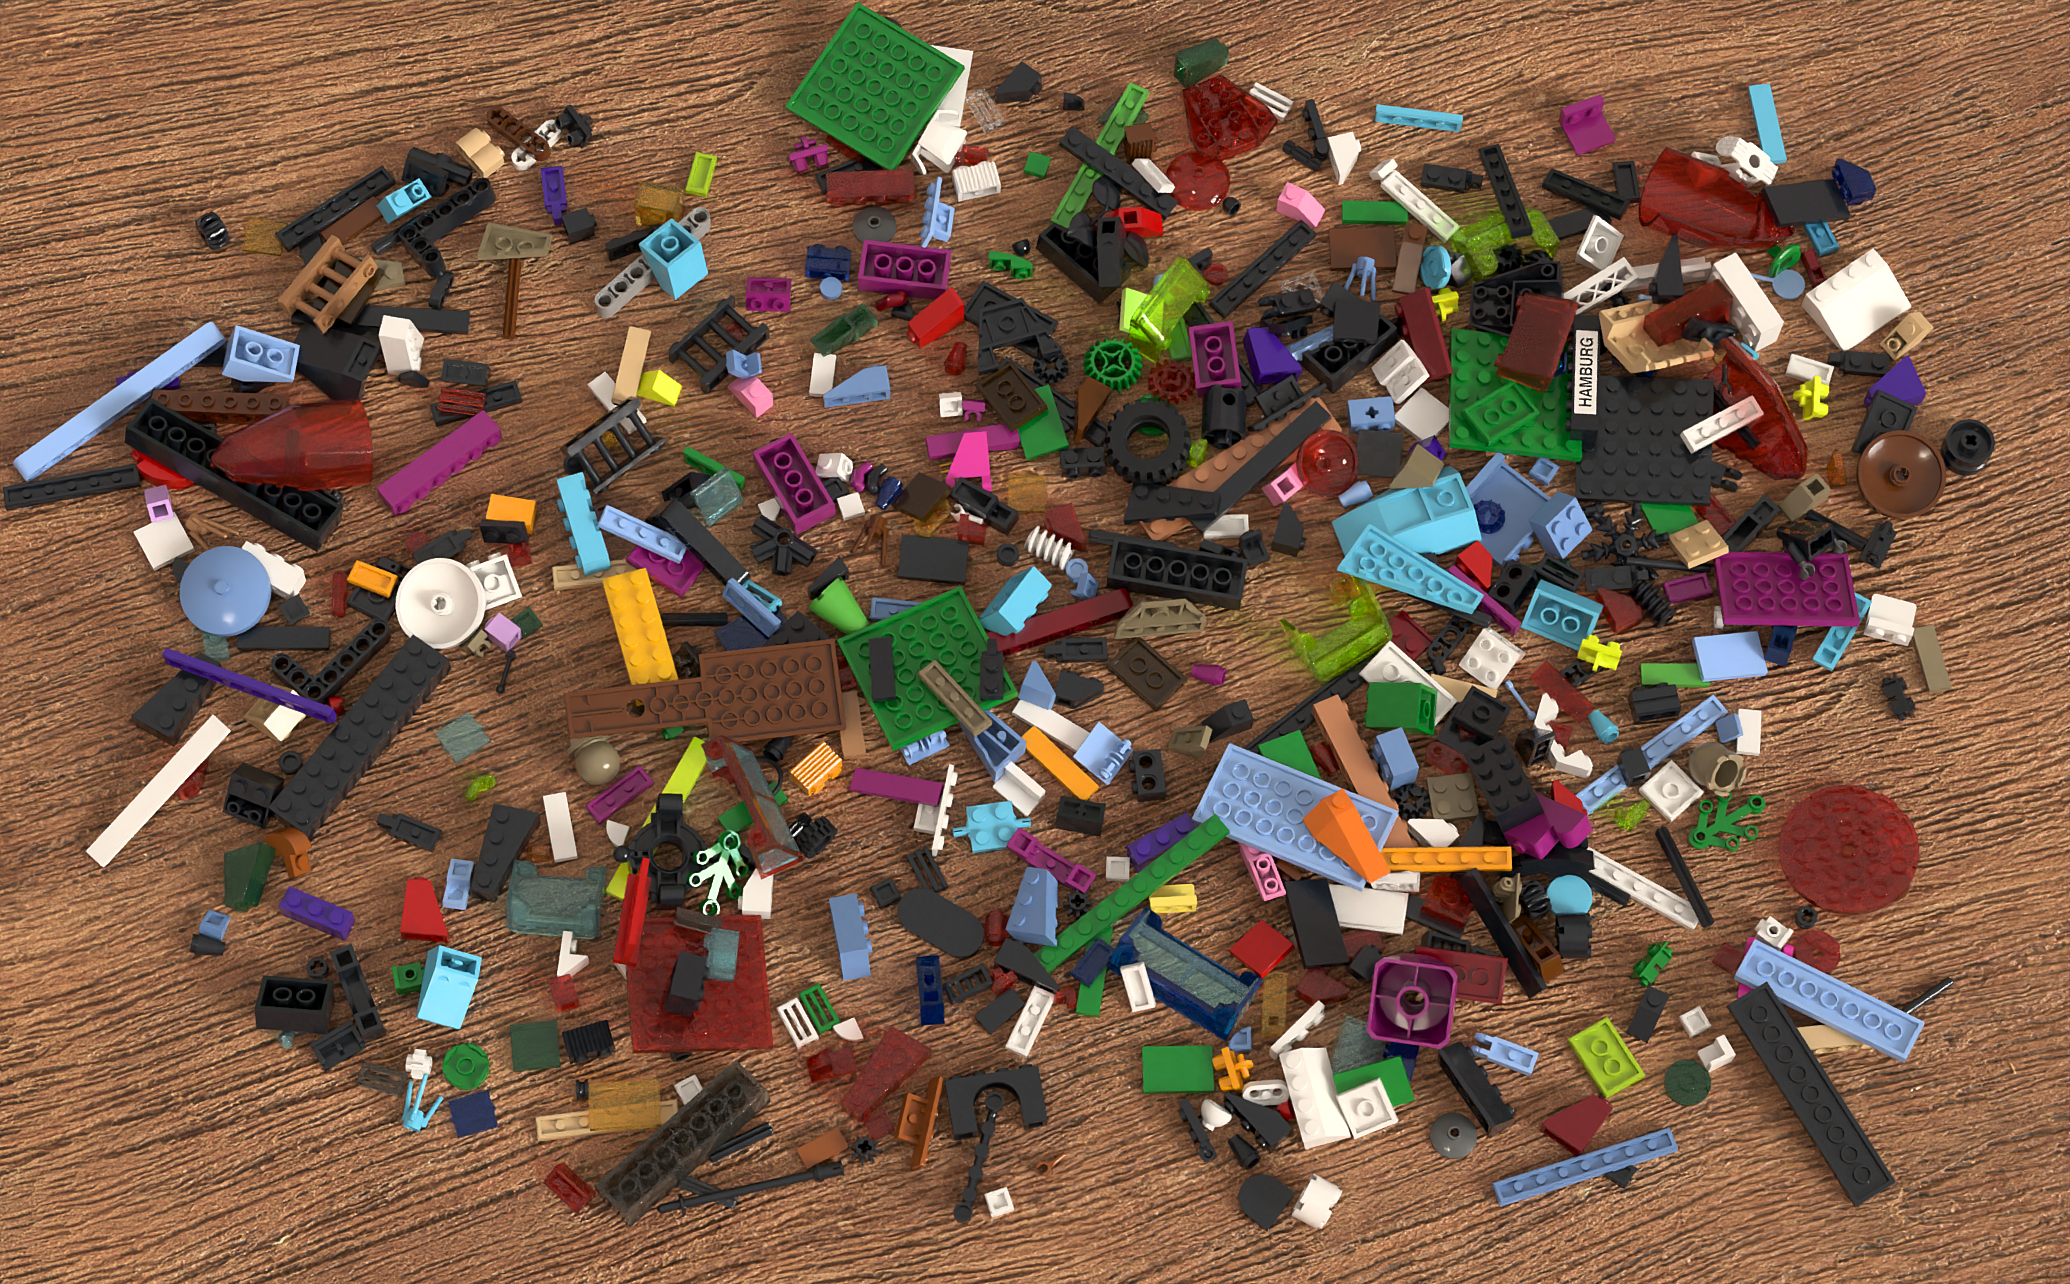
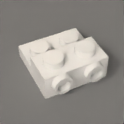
M500 552L488 556L489 561L480 564L479 560L466 564L476 574L482 584L485 593V610L522 597L507 555L501 556Z

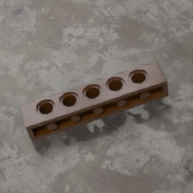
M153 389L152 399L193 422L289 426L291 405L288 395Z

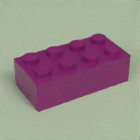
M864 240L858 275V291L892 294L898 290H903L907 293L908 297L936 300L948 288L951 250Z
M793 433L752 452L753 463L778 503L795 535L835 516L834 502Z

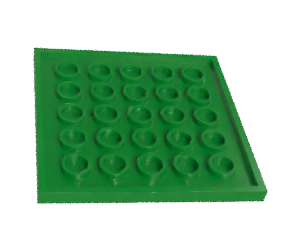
M857 2L787 102L785 108L893 174L961 76L965 67Z
M1451 328L1449 360L1453 373L1449 375V447L1580 462L1582 458V441L1569 440L1570 432L1565 431L1566 418H1570V412H1566V401L1570 399L1571 393H1566L1567 380H1571V374H1567V363L1571 361L1572 356L1567 355L1568 342L1570 341L1557 340L1555 345L1533 346L1490 332ZM1514 380L1540 411V415L1487 447L1460 413L1462 409Z
M961 586L837 639V644L892 751L959 722L918 678L917 673L934 660L940 664L983 711L1018 696V692L1004 668L1003 700H980V661L982 651H987V639L989 638ZM891 637L896 700L873 703L868 639Z

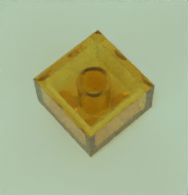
M640 181L634 202L636 224L649 227L657 223L663 225L671 218L677 223L681 221L685 211L683 189L675 185L664 186L658 185L653 181Z

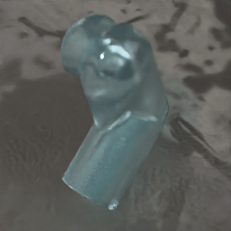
M282 1031L278 1035L280 1047L283 1049L290 1048L293 1037L305 1034L306 1032Z

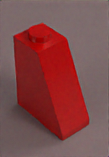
M953 287L945 291L908 322L907 337L912 344L916 343L919 349L964 323V303Z
M424 877L407 879L400 928L402 939L449 943V936L431 881Z

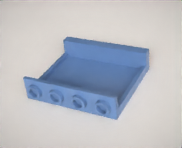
M1496 453L1466 486V490L1475 509L1482 539L1480 543L1492 555V562L1502 569L1505 565H1508L1511 559L1517 561L1519 558L1518 554L1522 549L1526 551L1533 542L1532 538L1536 534L1528 520L1550 497L1504 462L1505 456L1502 453Z

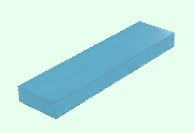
M1770 83L1749 86L1748 94L1760 148L1770 157L1769 161L1773 164L1786 163L1787 158Z
M1377 104L1374 121L1460 132L1463 115Z

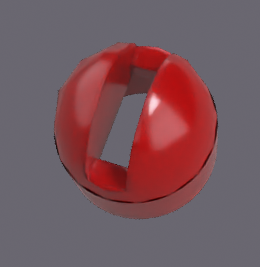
M339 696L328 697V706L334 708L336 715L342 713L345 706H340V703L345 701Z
M1290 1101L1278 1105L1276 1111L1281 1112L1280 1115L1285 1121L1295 1119V1111Z

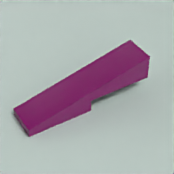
M1003 423L929 436L925 438L928 458H954L964 433L987 432L988 451L1017 449L1020 443L1018 429L1011 433Z

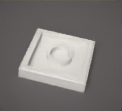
M1421 387L1395 414V423L1418 441L1433 435L1436 437L1449 424V408Z
M173 512V518L153 522L134 531V535L154 571L174 562L176 557L180 559L195 551L175 512Z
M1672 760L1638 790L1669 823L1674 821L1704 793Z
M1380 1077L1336 1095L1354 1139L1398 1122L1397 1115Z

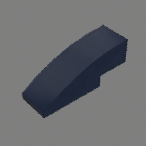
M1773 625L1764 660L1786 667L1798 626Z

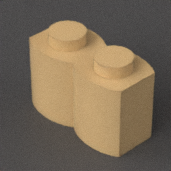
M474 128L456 142V149L481 177L487 178L504 165L505 154L499 146H494L490 143L491 139L484 130L480 131Z

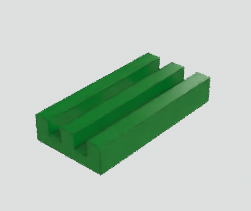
M819 983L798 993L819 1035L824 1034L827 1030H832L833 1026L841 1023ZM817 990L831 1018L833 1019L832 1022L828 1021L824 1011L822 1010L818 1000L816 999L813 993L814 991ZM806 995H809L810 999L812 1000L816 1010L818 1011L822 1021L825 1024L824 1026H821L820 1022L818 1021L814 1011L812 1010L808 1000L805 997Z

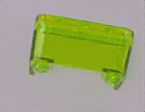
M1182 256L1176 258L1136 309L1130 320L1128 343L1132 342L1133 348H1137L1138 353L1155 364H1158L1160 361L1161 350H1166L1171 344L1172 339L1170 336L1173 328L1194 302L1202 301L1205 303L1210 293L1209 284L1187 259Z
M1351 576L1360 593L1349 604V613L1352 619L1316 642L1308 632H1298L1297 628L1285 619L1279 620L1294 651L1312 675L1321 682L1333 679L1383 648L1392 640L1393 632L1370 584L1362 578Z

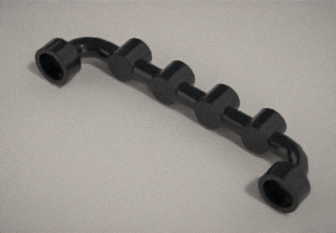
M991 1092L985 1098V1106L988 1110L987 1118L981 1126V1139L975 1147V1160L968 1172L969 1181L967 1188L962 1192L963 1202L957 1204L953 1211L954 1219L961 1224L968 1223L972 1219L973 1211L971 1205L976 1201L977 1184L983 1177L982 1166L984 1160L989 1156L988 1145L990 1138L995 1135L994 1124L997 1113L1004 1106V1098L999 1092Z

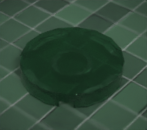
M1684 1059L1675 1062L1668 1069L1664 1077V1088L1666 1094L1673 1102L1681 1106H1694L1706 1099L1711 1089V1078L1707 1069L1703 1068L1698 1062Z

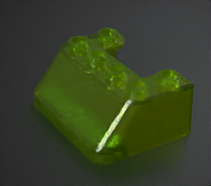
M1523 204L1533 228V234L1530 235L1538 247L1546 248L1551 258L1556 257L1560 241L1541 211ZM1500 211L1456 231L1453 234L1451 243L1455 252L1464 254L1475 274L1471 279L1476 283L1485 280L1487 275L1496 271L1498 260L1493 250L1522 237L1511 239Z

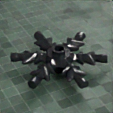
M1633 503L1631 514L1627 511L1625 512L1627 523L1622 522L1626 528L1623 533L1617 532V523L1614 526L1612 525L1610 515L1605 519L1597 511L1591 516L1599 524L1595 529L1607 532L1603 536L1611 537L1612 543L1609 546L1604 542H1601L1602 546L1591 543L1592 549L1581 551L1582 560L1595 557L1594 562L1597 563L1603 556L1607 559L1611 553L1616 555L1617 561L1612 562L1610 565L1614 567L1626 566L1624 565L1625 556L1646 558V555H1639V548L1643 546L1649 550V546L1660 549L1659 542L1670 541L1669 533L1665 532L1656 535V529H1654L1647 537L1644 532L1641 539L1636 538L1634 531L1640 529L1636 525L1644 519L1643 516L1638 517L1642 507L1639 503ZM1624 541L1628 542L1630 548L1625 549L1622 543ZM1638 566L1639 571L1648 570V577L1651 580H1655L1659 576L1652 568Z

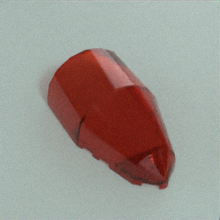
M1665 147L1649 172L1638 209L1639 222L1642 227L1669 237L1677 234L1679 241L1698 248L1771 250L1789 239L1796 231L1794 226L1792 228L1791 226L1777 228L1763 195L1759 192L1757 194L1752 192L1742 180L1739 183L1730 177V172L1726 169Z
M1733 336L1720 340L1718 343L1727 353L1703 379L1714 380V387L1718 390V385L1722 382V364H1728V383L1732 386L1733 391L1729 395L1728 386H1724L1722 388L1724 399L1730 406H1733L1753 395L1764 415L1747 424L1761 442L1756 449L1752 450L1736 431L1714 441V443L1719 448L1727 449L1734 453L1736 458L1744 459L1753 464V468L1774 480H1798L1806 474L1809 449L1781 387ZM1713 404L1714 416L1715 414L1719 413V410Z
M358 398L291 405L225 435L212 454L210 465L212 468L217 467L227 474L226 477L233 481L262 485V482L277 484L276 487L284 488V485L298 487V490L301 491L370 484L373 474V445L368 417L363 404Z

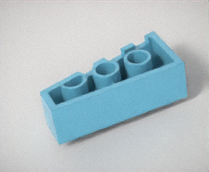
M583 472L557 479L560 494L557 504L560 513L565 512L566 518H563L566 532L571 531L572 537H569L572 550H577L578 553L575 556L578 569L583 568L585 576L611 569L601 530L599 531V527H597L598 521L595 511H593L591 497L586 489Z

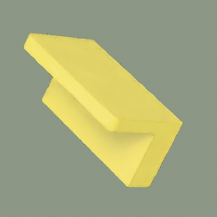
M1193 884L1163 885L1148 897L1150 914L1194 912L1197 907V898Z

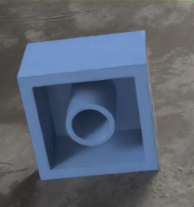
M1559 491L1528 520L1545 553L1564 559L1593 530L1576 497Z
M1402 727L1376 736L1371 759L1376 761L1381 772L1379 777L1381 780L1384 779L1386 781L1389 792L1398 790L1405 784H1414L1419 766Z

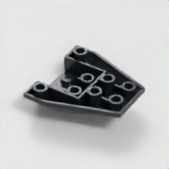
M1536 262L1473 283L1469 326L1533 346L1555 345L1561 334L1564 298L1561 262Z
M304 322L293 342L300 345L296 370L333 402L356 411L365 394L363 385L379 354L383 355L379 339L380 329L366 326L350 327L348 325L333 324L323 334L314 322Z

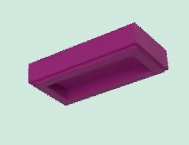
M1706 572L1662 583L1667 602L1671 600L1672 604L1712 595V589Z

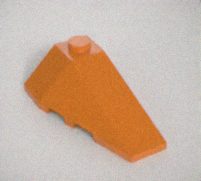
M1344 789L1323 798L1303 818V823L1313 838L1330 849L1333 855L1339 856L1349 864V867L1371 884L1390 874L1386 862L1355 805Z

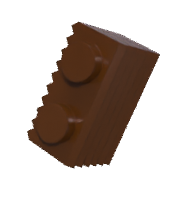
M1150 122L1125 126L1123 148L1128 164L1133 163L1137 158L1152 160L1153 152L1157 151V131L1155 128L1152 129Z

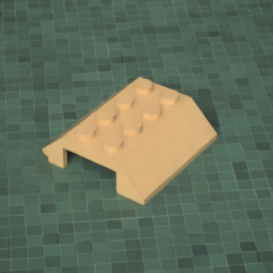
M1651 299L1599 312L1604 345L1630 373L1656 370L1714 356L1713 345L1706 338L1701 339L1696 349L1689 340H1685L1681 336V332L1672 324L1678 312V309L1673 304H1653Z

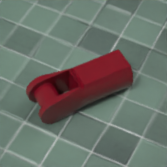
M1813 249L1801 253V261L1814 289L1826 281L1827 276L1821 268Z

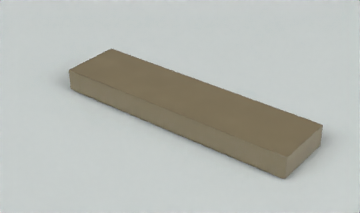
M936 660L917 673L918 678L974 738L992 725V720Z

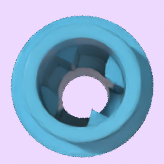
M1599 710L1589 714L1588 719L1599 741L1608 744L1618 737V727Z

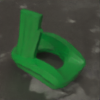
M1774 241L1763 244V247L1767 250L1766 252L1775 258L1767 272L1769 277L1775 278L1784 270L1796 265L1800 259V246L1797 244H1791L1783 250Z

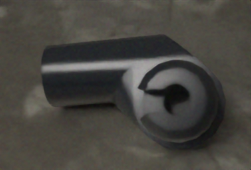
M882 463L866 476L865 488L869 490L871 495H876L881 491V487L878 485L879 479L888 473L887 468Z

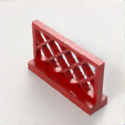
M642 858L637 875L628 874L613 963L634 967L637 965L651 878L647 877L649 858Z

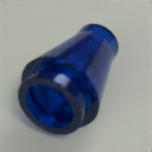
M888 476L887 479L883 480L874 504L886 511L888 506L903 491V483L892 476Z

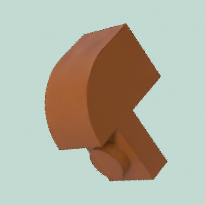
M285 827L265 834L270 857H284L289 878L311 871L306 850L312 848L303 832L295 827Z

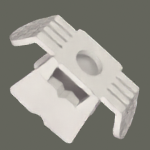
M937 110L920 138L918 145L912 153V162L922 176L926 174V170L918 157L919 154L945 173H949L956 161L955 156L961 153L966 144V130L938 122L957 119L959 117L957 111Z
M1727 136L1718 141L1716 145L1718 154L1732 157L1737 161L1736 163L1715 166L1714 169L1720 175L1730 180V183L1742 191L1760 180L1766 184V187L1772 185L1778 167L1769 161L1770 157L1753 143H1746L1740 137ZM1742 167L1753 177H1749L1747 174L1743 173L1742 170H1740V168Z

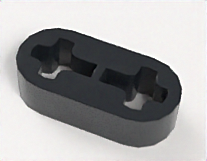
M446 270L443 275L438 277L429 298V307L441 310L454 282L455 274Z

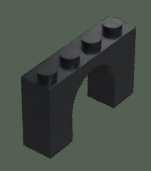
M1025 1064L1019 1066V1069L1009 1070V1068H1000L995 1073L986 1074V1072L981 1071L973 1073L969 1077L955 1075L950 1077L949 1080H945L954 1141L977 1137L978 1130L974 1113L975 1101L983 1092L995 1088L1004 1089L1015 1096L1020 1106L1024 1130L1047 1126L1048 1119L1038 1066Z

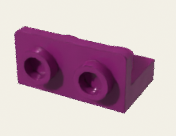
M747 277L746 310L790 312L792 278Z

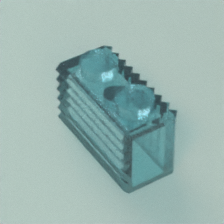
M711 928L710 933L705 934L703 948H707V956L703 957L707 958L706 966L710 967L707 979L733 981L736 973L739 931Z

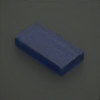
M1097 937L1070 972V975L1090 988L1117 953V950Z

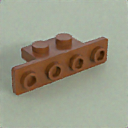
M942 1076L929 1080L925 1098L911 1093H906L903 1096L894 1139L914 1146L910 1164L912 1169L923 1167L929 1157L928 1146L934 1135V1120L939 1113V1107L937 1106L939 1098L944 1091V1077Z

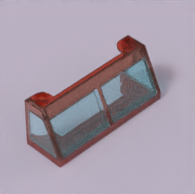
M723 735L701 744L714 780L723 777L728 780L729 784L736 783L757 828L747 836V845L761 880L804 861L752 749Z

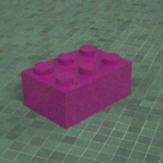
M1233 321L1189 327L1198 398H1203V394L1210 390V386L1214 384L1222 385L1223 388H1242Z

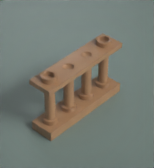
M334 235L329 237L277 300L284 312L290 316L299 309L315 318L313 321L323 334L334 324L336 318L378 268L369 254L361 262L345 253V248L339 238ZM338 259L356 268L349 278L330 269ZM324 276L342 285L335 295L317 285ZM311 292L328 301L321 311L303 302Z

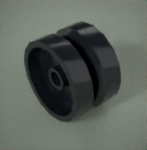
M1973 419L1960 420L1953 424L1947 432L1941 445L1940 454L1948 470L1962 476L1975 475L1982 471L1994 451L1995 439L1992 431L1982 422Z

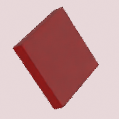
M1261 919L1229 949V952L1263 979L1295 947L1291 941Z

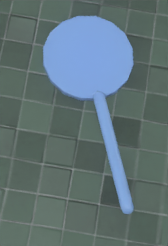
M1786 269L1775 278L1750 273L1755 279L1772 282L1775 293L1783 299H1796L1802 295L1805 289L1803 277L1794 270Z

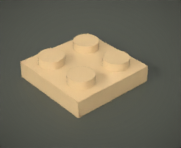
M1708 520L1669 535V545L1688 569L1729 553L1728 545Z

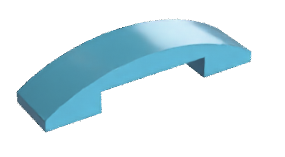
M1855 592L1860 624L1872 601ZM1832 626L1812 661L1832 671L1858 627Z

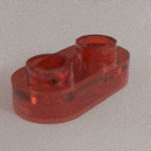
M1432 742L1427 746L1425 759L1429 764L1449 775L1466 773L1468 763L1462 753L1441 742ZM1439 750L1441 754L1436 755L1433 751ZM1456 760L1460 761L1461 765L1456 766L1453 762Z

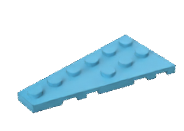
M1370 523L1337 568V571L1469 614L1474 612L1484 596Z

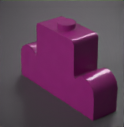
M1536 793L1544 813L1503 834L1509 846L1513 847L1517 852L1521 854L1526 853L1541 860L1558 841L1565 848H1574L1593 829L1586 814Z

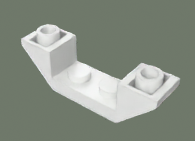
M1547 693L1542 695L1532 730L1540 728L1553 731L1549 725L1545 724L1556 719L1558 705L1553 698L1550 699ZM1555 740L1553 741L1548 759L1555 770L1585 779L1590 777L1593 764L1588 755H1584L1582 750H1579L1565 757V751L1561 744H1557Z

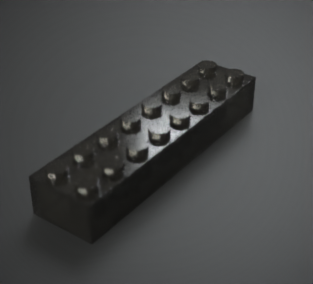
M735 1060L595 1185L599 1197L629 1227L633 1226L683 1179L771 1102L768 1091Z

